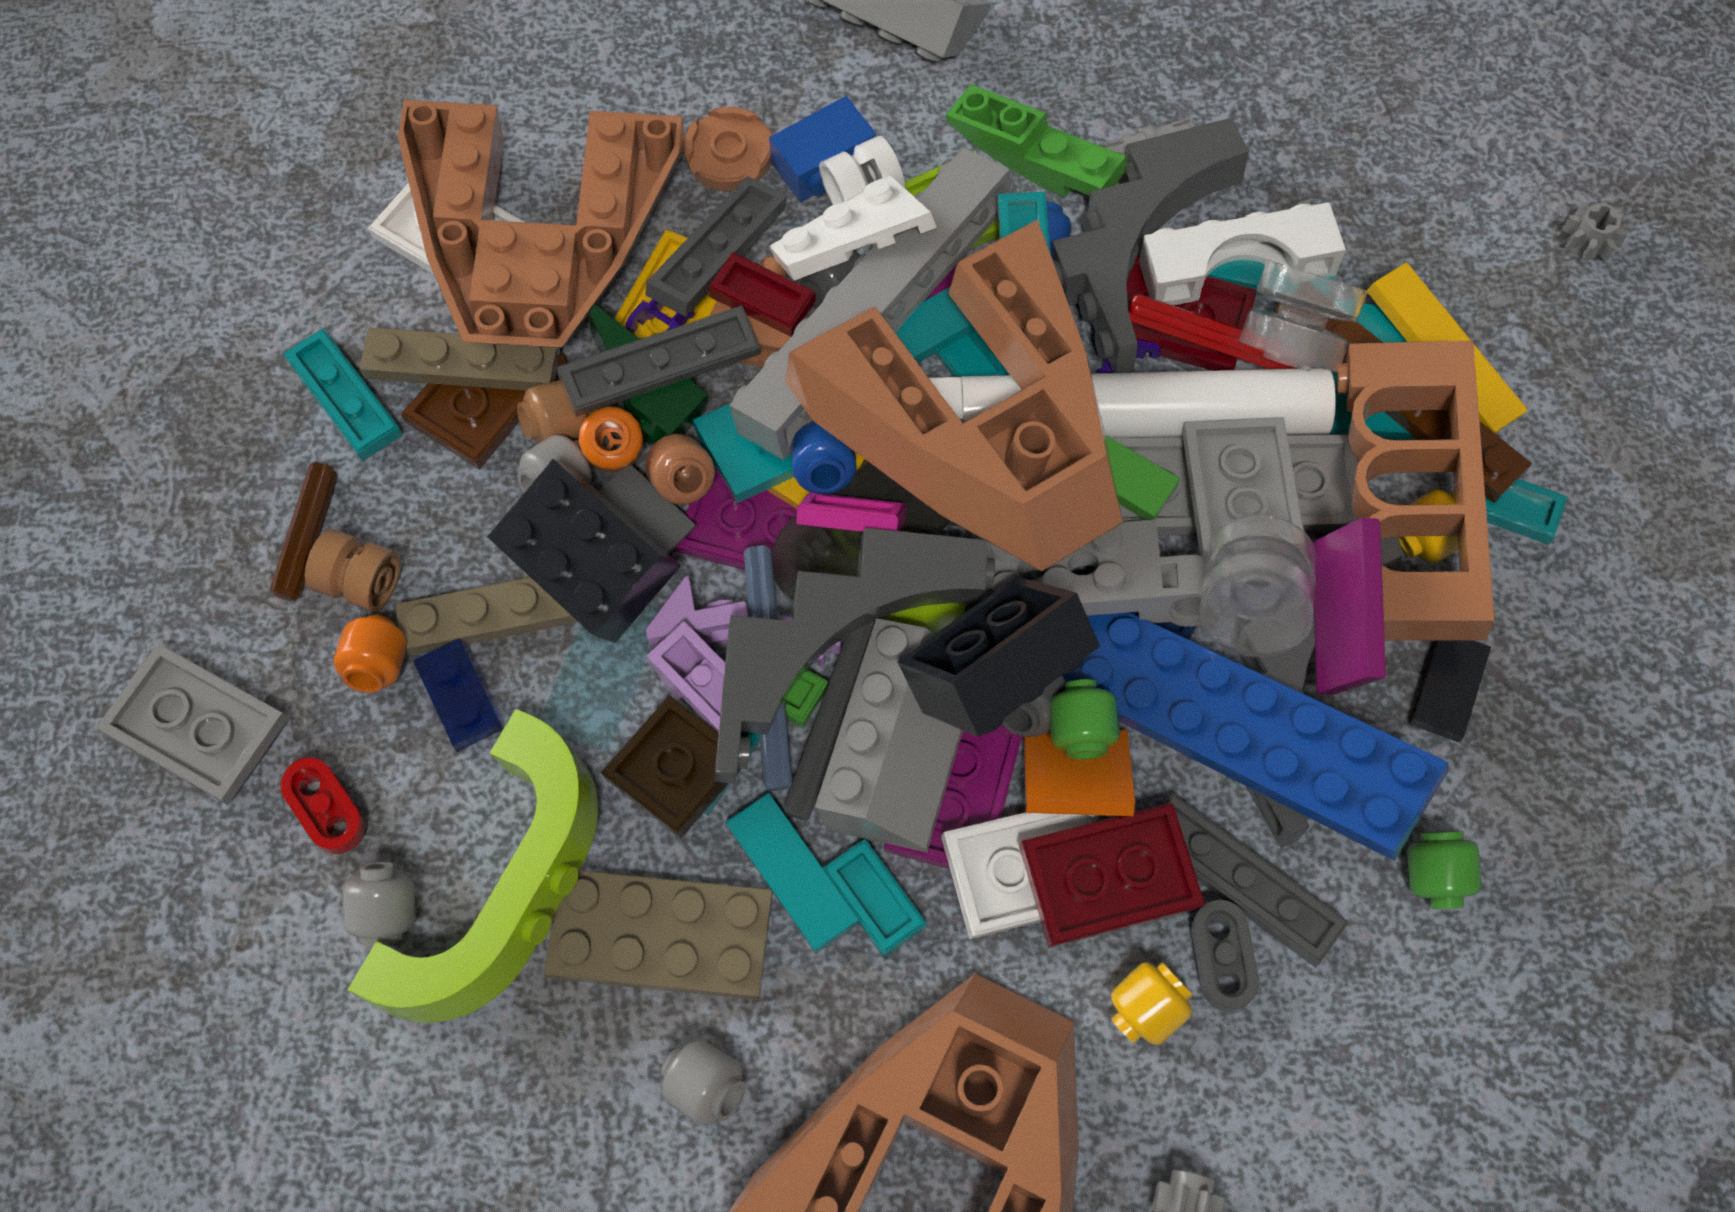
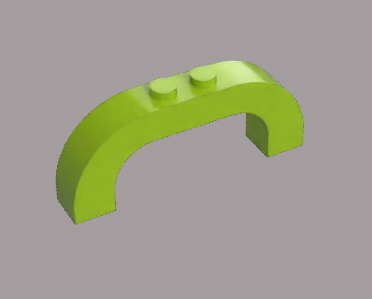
M515 709L489 754L508 773L534 784L537 797L535 816L530 828L471 929L452 948L431 957L418 958L407 956L376 941L347 989L372 1006L399 1019L420 1023L443 1022L465 1016L492 1001L513 982L529 960L535 947L544 941L549 933L551 919L563 898L572 892L577 883L578 872L590 851L597 827L598 799L596 788L587 766L564 739L548 724L525 712Z

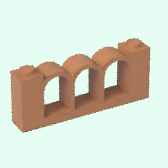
M1473 341L1349 344L1346 363H1337L1336 387L1337 393H1346L1347 412H1353L1348 440L1352 453L1359 460L1351 496L1355 516L1358 519L1361 517L1379 519L1381 539L1404 536L1458 537L1460 572H1400L1390 570L1382 565L1385 641L1487 640L1495 620ZM1449 410L1451 440L1395 441L1383 439L1372 433L1365 424V420L1375 413L1384 411ZM1453 472L1455 505L1388 504L1375 497L1368 487V482L1378 475L1387 473Z

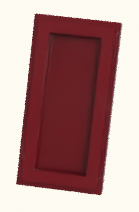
M734 252L731 253L708 287L710 298L731 308L743 306L747 316L792 337L797 325L806 317L816 301L814 291Z

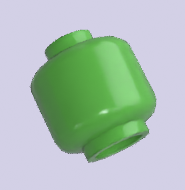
M1080 679L1065 683V691L1054 695L1050 702V734L1052 744L1057 749L1065 751L1066 758L1072 760L1096 759L1108 755V748L1115 745L1120 737L1116 697L1110 691L1097 688L1095 680Z
M1463 831L1419 833L1420 841L1410 844L1407 849L1411 892L1421 898H1430L1432 909L1463 908V897L1473 896L1479 893L1482 888L1478 845L1471 840L1464 839Z

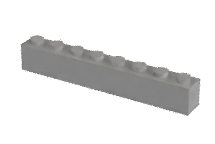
M964 147L951 162H946L940 168L937 177L923 192H919L914 196L932 213L937 228L920 233L918 226L897 233L894 235L896 243L878 249L877 244H875L867 254H863L857 259L852 271L838 286L832 287L827 292L822 304L809 318L803 319L797 325L794 334L779 351L773 352L767 358L763 369L748 385L742 386L737 391L732 403L729 405L737 433L754 444L758 443L766 451L784 460L791 452L790 445L795 433L804 425L813 422L785 383L789 352L874 306L896 333L998 218V194L1011 193L1010 169Z

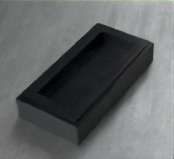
M1436 640L1409 725L1460 742L1466 733L1491 646L1474 640Z

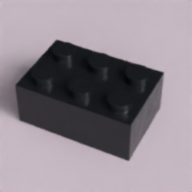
M555 459L549 462L487 536L593 636L613 643L620 639L681 566L579 473Z
M1016 576L901 658L897 663L923 714L980 737L999 728L1004 718L1021 705L1039 698L1043 694L1044 688L1057 678L1079 668L1083 664L1084 658L1098 649L1100 644L1077 593Z

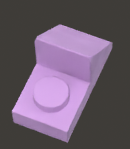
M685 576L646 628L650 649L652 651L683 621L708 646L727 643L730 615L748 617L745 601L735 603L732 600H718L708 604L705 609L696 610L689 576Z
M683 621L646 656V659L678 702L684 699L712 728L719 732L725 662Z

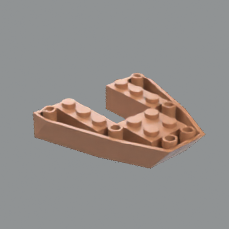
M404 100L398 141L427 260L462 341L563 347L574 336L589 315V310L598 303L629 260L684 153L682 116L590 111L576 225L493 221L504 144L497 105Z
M1036 220L959 261L949 291L950 297L1021 388L1020 392L962 423L875 306L790 351L785 383L815 423L938 514L984 540H988V542L1038 570L1044 571L1123 523L1104 425L1087 354L1039 221Z
M976 973L880 1045L753 1174L729 1212H861L903 1123L1004 1173L987 1212H1073L1079 1152L1074 1021Z

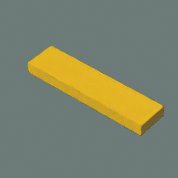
M1407 262L1375 281L1367 289L1368 294L1407 342L1471 341ZM1474 345L1479 421L1497 434L1519 419L1528 409Z

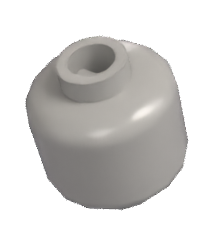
M555 434L546 438L521 456L519 463L520 471L517 478L523 492L528 489L552 459L575 470L587 482H591V464L582 454L578 440L572 441L566 436Z
M374 862L362 865L360 867L361 874L349 878L342 887L345 928L349 934L359 937V942L363 945L374 946L376 941L384 945L397 943L403 939V933L410 930L416 921L414 882L408 874L394 871V864L390 862Z
M697 1040L687 1044L683 1049H674L667 1056L661 1069V1075L664 1077L662 1094L667 1104L698 1124L709 1125L717 1120L724 1121L728 1119L739 1107L745 1094L746 1085L742 1081L743 1071L740 1063L706 1041Z

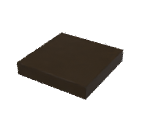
M670 695L601 772L602 776L680 839L729 784L714 782L719 732Z

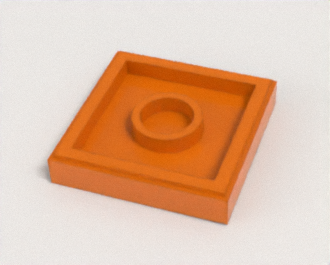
M1120 730V737L1115 745L1108 748V755L1087 760L1066 758L1065 751L1057 749L1052 744L1050 731L1038 737L1023 736L1026 813L1134 816L1135 796L1128 730Z

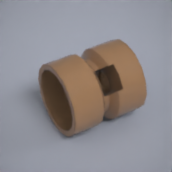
M329 528L318 537L309 553L305 567V583L309 589L333 598H340L344 595L347 603L371 612H378L384 608L396 588L401 570V556L397 551L375 543L367 542L363 546L360 538Z

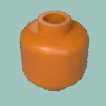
M606 406L594 410L585 418L579 429L578 442L582 454L593 467L603 472L617 473L638 461L643 451L644 436L639 422L631 413L620 407ZM611 434H617L622 439H614ZM607 437L610 442L605 448L604 440ZM614 445H621L617 450L611 451Z
M370 615L349 621L342 630L334 654V668L345 685L351 689L364 693L377 692L380 689L393 685L399 678L406 655L407 638L402 630L385 616Z

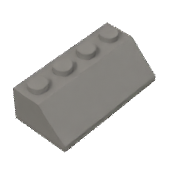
M806 0L820 7H827L829 3L842 10L840 16L845 20L858 25H865L867 21L879 27L878 34L881 37L896 43H902L903 40H907L918 46L916 52L919 55L940 62L942 58L958 56L988 14L992 5L985 0Z
M878 618L875 620L815 805V809L827 830L928 852L963 730L922 713L897 663L901 658L936 634L927 628Z

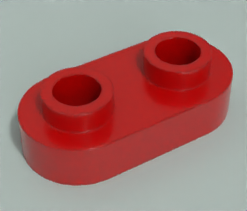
M302 758L293 762L282 775L280 789L282 796L310 839L320 849L330 854H343L355 848L363 838L365 820L335 773L323 761L316 758ZM320 782L319 790L315 794L305 795L306 787L310 783ZM342 821L347 823L343 834L332 836V828L336 823Z

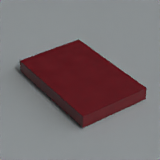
M1139 257L1135 261L1126 285L1128 303L1134 294L1149 297ZM1207 276L1203 283L1199 301L1173 306L1246 330L1258 290ZM1132 323L1137 340L1158 344L1161 347V357L1210 371L1235 369L1238 358Z
M1173 803L1134 812V816H1117L1022 840L1018 844L1049 948L1198 910L1206 906Z

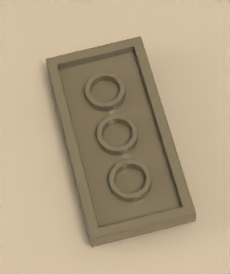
M579 871L574 889L563 898L553 916L544 975L547 979L760 1000L773 892L769 889Z

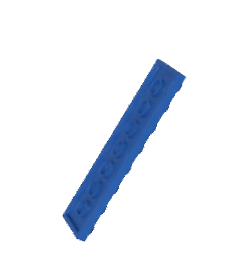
M1130 612L1087 616L1100 647L1084 658V662L1079 668L1062 675L1066 683L1073 680L1090 679L1096 681L1097 688L1110 691L1117 700L1120 723L1393 861L1397 858L1448 773L1447 761L1145 619L1139 620V616Z

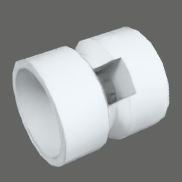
M876 136L856 145L852 156L847 152H841L819 164L822 183L832 205L843 203L864 191L868 182L870 184L889 175L905 188V180L899 161L887 140L882 136Z

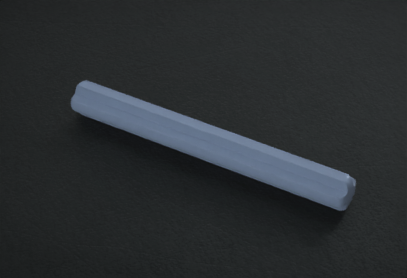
M764 545L748 547L744 551L749 617L778 620L771 550L768 546ZM784 701L768 735L759 734L763 784L766 790L769 791L789 789L793 784Z

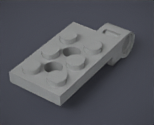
M1157 519L1123 522L1045 569V574L1042 577L1033 580L1077 593L1087 616L1139 612V620L1145 619L1152 623L1172 622L1179 626L1192 627L1210 621L1217 612L1211 563L1197 555L1160 557ZM988 542L987 558L995 559V574L993 586L991 589L985 588L982 600L1016 576L1021 577L1027 571L1038 569ZM1083 565L1096 568L1094 572L1088 575L1072 573L1075 568Z

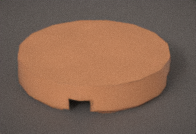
M739 107L716 108L709 111L707 117L700 121L697 118L690 125L684 137L685 162L692 176L704 186L720 191H733L747 176L759 181L768 173L772 164L769 137L773 135L769 127L767 129L766 125L761 122V118L752 111Z

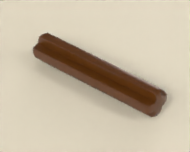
M312 462L308 466L270 585V592L279 599L295 601L300 596L305 580L306 562L318 538L337 477V473L331 465Z

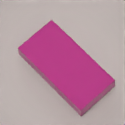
M810 492L797 507L796 524L863 532L864 528L900 531L906 520L907 505L899 502Z

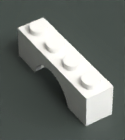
M1330 202L1317 205L1299 204L1288 210L1271 213L1254 212L1243 218L1221 222L1219 220H1208L1198 226L1175 230L1163 228L1152 234L1144 235L1139 263L1149 297L1170 305L1199 301L1206 277L1215 268L1227 262L1235 260L1261 262L1274 268L1290 284L1306 280L1310 281L1336 276L1346 249Z

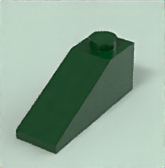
M596 304L589 310L590 332L600 353L640 340ZM686 379L622 402L626 411L631 413L639 422L644 441L652 446L662 437L672 434L685 435L693 426V419L702 416L706 412L708 394L690 379Z

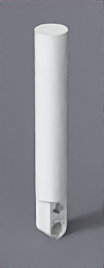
M1329 368L1091 373L1105 435L1110 438L1183 437L1184 423L1194 421L1284 417L1287 435H1326L1331 432L1333 427L1335 385ZM1011 375L929 378L962 423L1021 391V388Z

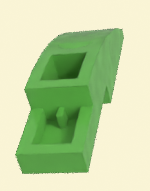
M972 84L969 85L946 114L947 122L983 152L1037 185L1063 197H1067L1072 189L1090 196L1091 191L1115 186L1124 174L1125 167L1127 166L1125 155L1048 126L1045 112Z

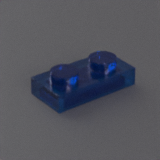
M460 638L413 660L451 744L457 752L504 729Z

